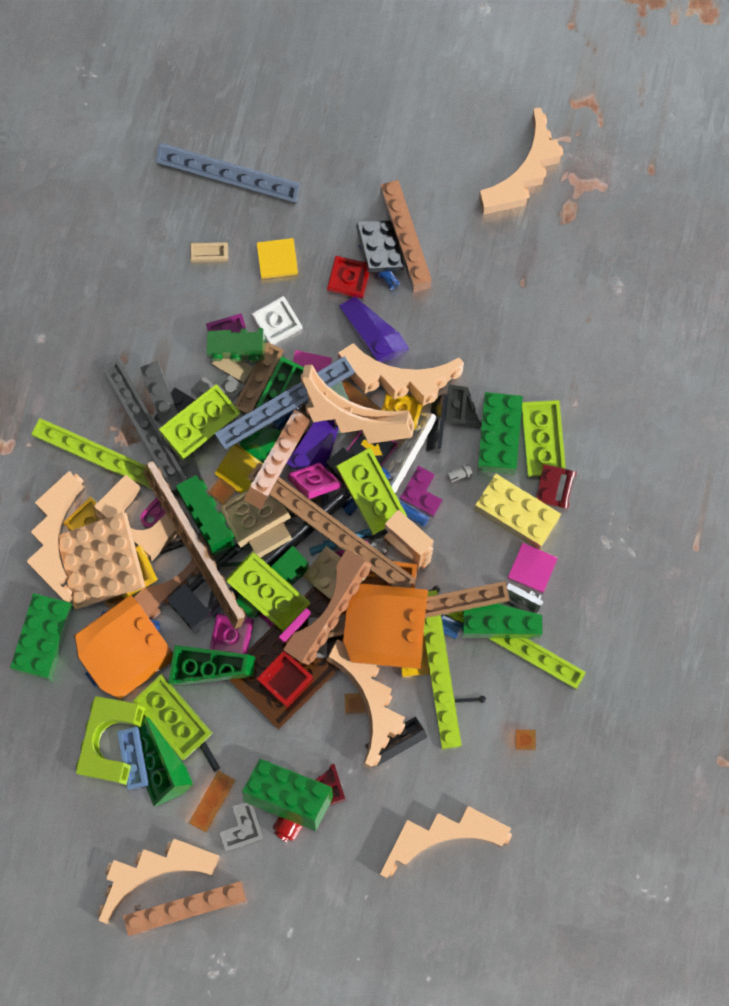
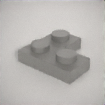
M230 375L219 388L233 402L240 395L243 386ZM203 376L191 388V392L199 398L214 385Z
M244 802L232 807L238 826L219 832L225 852L264 839L252 805Z

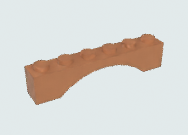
M399 180L381 184L380 194L399 242L412 291L415 293L431 288L432 279Z
M294 409L251 484L244 501L259 509L263 507L311 418Z
M200 533L199 539L201 543L206 546L208 555L211 559L214 560L217 556L212 555L209 547L207 546L204 538ZM192 558L185 569L176 577L156 586L145 587L134 599L140 604L149 619H154L161 613V608L165 604L169 605L167 598L182 585L186 584L188 586V581L193 576L196 578L201 571Z
M346 549L336 565V587L328 607L313 624L295 632L283 650L302 663L309 665L310 662H313L317 657V651L320 646L327 641L330 630L337 625L340 614L347 609L352 595L356 594L359 590V584L362 579L369 574L372 564Z
M239 881L127 914L123 918L128 936H133L191 917L247 902L243 884Z

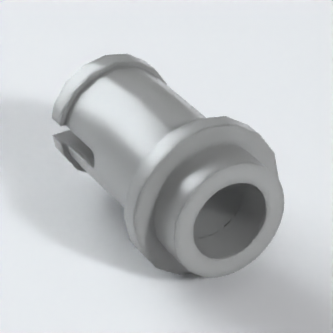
M462 464V467L448 471L447 474L450 482L453 483L465 477L470 478V475L473 474L470 465Z

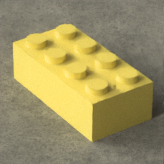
M498 474L494 475L474 508L479 514L539 550L561 516V513Z

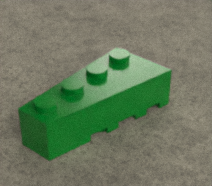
M197 475L176 485L177 492L212 555L215 556L234 546L233 539L235 536L231 529L225 525L224 522L226 520L221 511L218 512L215 508L217 504L212 495L208 496L205 491L208 488L203 479L199 480Z
M292 546L270 567L293 586L309 569V562ZM241 594L236 597L238 606L244 610L248 618L255 620L262 613Z
M501 604L462 611V638L540 639L543 635L542 615Z
M174 645L168 684L182 686L253 677L256 657L248 654Z

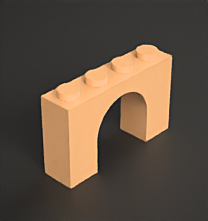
M125 475L94 506L96 518L100 521L124 512L141 494L140 486ZM167 513L149 529L135 530L130 528L135 548L139 545L142 546L151 562L178 535Z
M397 510L385 523V529L388 533L384 536V540L405 561L417 564V571L420 568L425 569L431 562L434 541L401 511Z

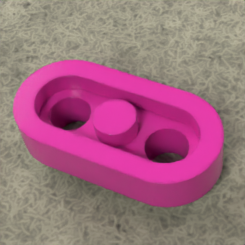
M157 497L140 516L142 525L147 529L153 527L166 514L164 508L160 507L161 503ZM153 517L154 521L149 523L147 519Z

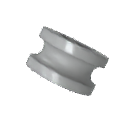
M383 539L374 540L371 546L375 548L376 544L384 546L385 549H382L383 552L381 553L386 555L388 551L387 542Z

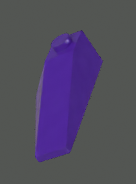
M356 297L339 305V308L369 356L374 360L385 364L409 350L401 334Z
M334 419L313 422L300 439L286 465L294 471L318 463L326 467V461L330 459L339 429L335 425Z

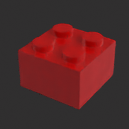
M283 651L257 678L258 683L286 709L314 680L313 676L286 651Z

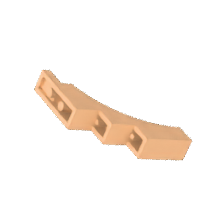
M68 471L35 502L37 507L47 517L31 531L33 536L43 546L27 560V563L65 602L72 603L73 598L71 595L73 592L66 585L62 587L67 582V575L61 559L58 537L61 535L63 522L70 506L84 490L81 484L84 481L76 473L72 475Z
M469 806L466 808L459 824L437 813L429 831L407 820L380 876L386 879L388 875L393 876L397 865L394 864L395 861L406 866L420 852L448 840L475 839L502 847L503 844H508L512 836L509 833L511 828Z

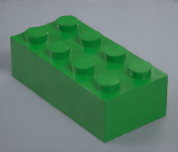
M485 392L477 471L515 475L523 396Z
M33 593L10 666L11 670L52 681L74 608L71 603Z
M259 759L242 790L245 803L314 831L317 830L333 799L332 787L263 759Z

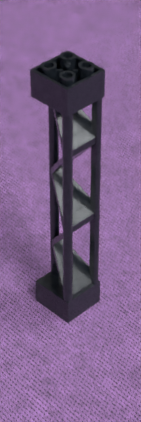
M344 447L326 461L325 468L341 481V488L343 489L329 502V492L323 494L321 509L331 516L352 498L335 467L355 456L350 449L347 451ZM291 513V518L284 522H300L303 524L290 535L292 540L265 554L263 560L269 566L275 564L292 546L296 547L315 529L294 513ZM237 543L215 562L218 572L220 573V570H235L243 561L227 562L248 544L240 547ZM202 574L188 586L186 584L182 585L167 598L171 608L195 635L223 610L212 590L208 607H205L193 593L194 590L206 581ZM232 586L228 588L234 593L236 599L240 593Z

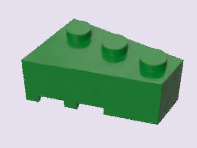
M258 328V332H248L247 329H241V333L231 332V330L208 331L207 356L212 361L230 359L232 362H240L242 359L257 363L260 360H265L266 337L264 329Z
M281 356L255 409L299 384L304 367Z

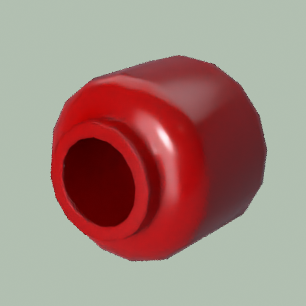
M278 817L273 824V830L275 831L273 834L286 843L288 840H295L302 829L301 825L282 817Z

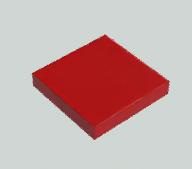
M335 256L327 291L363 299L369 277L365 262Z

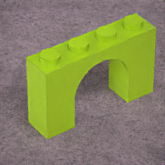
M95 696L90 706V718L85 726V738L81 742L80 758L76 762V774L127 785L131 765L106 759L100 751V738L106 728L116 723L141 727L145 707L136 703Z

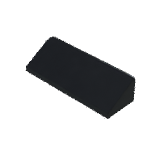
M447 394L439 395L431 403L430 413L434 414L437 419L427 436L426 452L437 454L441 452Z
M416 716L404 723L405 727L400 735L397 734L394 738L387 735L390 739L385 749L381 748L379 752L381 758L377 766L427 738L426 732Z

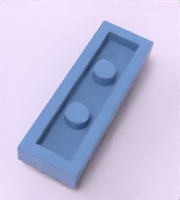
M138 727L117 731L122 761L131 765L127 789L133 790L149 786Z

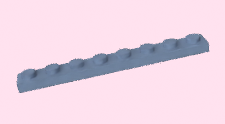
M163 143L158 145L155 161L157 163L295 203L297 201L301 183Z
M345 356L317 372L318 376L329 388L355 373ZM302 382L216 432L215 436L225 451L308 402L309 399L305 385H302Z

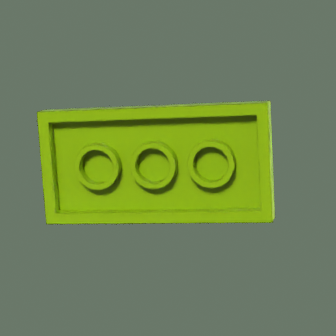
M215 384L159 428L158 432L183 460L214 436L216 432L239 416L240 412L219 386Z
M560 401L522 402L527 477H540L543 464L566 469Z
M371 448L335 466L372 535L385 529V523L397 510L407 517Z
M254 551L226 579L234 589L283 632L310 604L309 600Z
M161 674L133 702L145 707L144 715L151 719L168 744L182 760H185L213 732L171 684H168L169 681Z

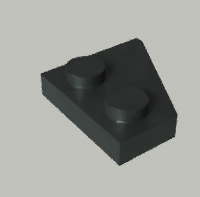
M449 384L444 423L480 428L481 421L478 419L475 411L476 407L471 400L468 387Z

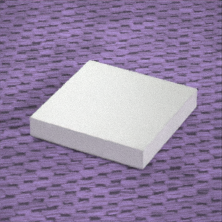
M284 296L251 314L257 326L264 329L266 341L273 345L303 329Z

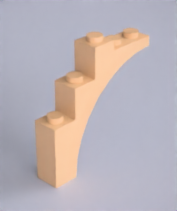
M541 107L533 109L534 139L532 148L524 163L503 182L480 190L479 201L483 214L526 206L527 199L529 198L527 187L543 184L544 177H546L544 166L560 163L561 156H563L562 146L558 145L557 139L552 140L550 130L546 129L547 118L545 113L542 114Z
M354 344L338 352V360L344 356L355 371L350 378L365 394L376 390L379 385L384 388L393 400L405 396L410 391L422 406L434 402L438 397L439 388H443L451 379H457L462 374L464 362L457 358L447 364L434 368L420 370L401 369L374 360Z
M312 364L305 365L303 374H301V382L307 389L309 402L306 404V411L311 416L313 422L334 419V423L339 427L341 433L361 430L368 444L412 438L414 422L409 411H380L350 402L329 388L318 376Z
M337 639L326 660L339 668L353 682L364 701L369 719L370 737L367 754L362 766L370 769L373 765L377 766L381 758L379 752L381 748L385 749L390 739L387 735L394 738L397 734L400 735L405 727L403 723L405 717L384 707V705L388 706L392 699V695H390L392 689L372 679V677H376L380 668L377 665L351 663L344 642Z
M173 839L172 842L167 844L165 850L167 857L145 849L142 853L139 852L135 861L137 868L113 860V863L108 864L105 872L108 875L106 879L113 881V885L108 886L105 896L108 897L105 905L101 904L97 914V916H100L99 921L109 924L116 908L123 899L137 886L153 877L175 871H197L213 876L220 856Z

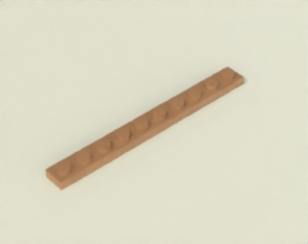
M154 461L146 463L143 474L231 625L234 629L241 627L245 619L244 610L238 606L234 593L228 589L226 580L218 572L215 561L208 555L207 548L198 538L196 529L192 528L188 515L182 511L179 500L174 497L169 483L165 482L162 477L161 469L155 465Z
M260 462L247 477L252 483L262 467ZM280 477L277 479L269 496L343 551L348 549L371 563L370 571L390 586L404 588L412 586L416 580L413 576Z
M506 581L430 596L427 599L425 619L508 602L510 600ZM346 614L339 616L338 623L330 630L328 638L344 635Z

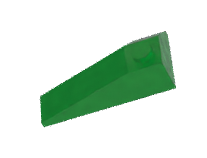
M264 427L241 441L240 446L261 463H264L282 430Z
M146 717L142 721L141 727H137L139 729L149 786H146L153 806H158L183 795L193 783L183 762L151 719Z

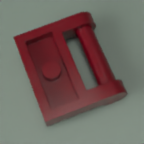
M543 464L535 498L544 504L569 509L570 503L568 501L577 471ZM561 474L567 476L560 501L556 500Z

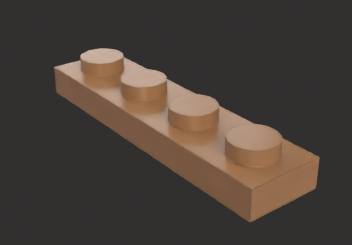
M266 343L265 360H260V362L255 364L234 405L239 412L246 415L255 409L279 359L284 354L283 349L271 343Z

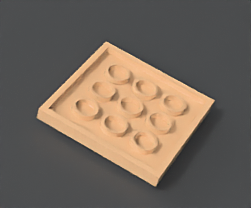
M122 512L59 535V549L69 589L73 592L71 597L73 598L75 610L145 588L127 513Z

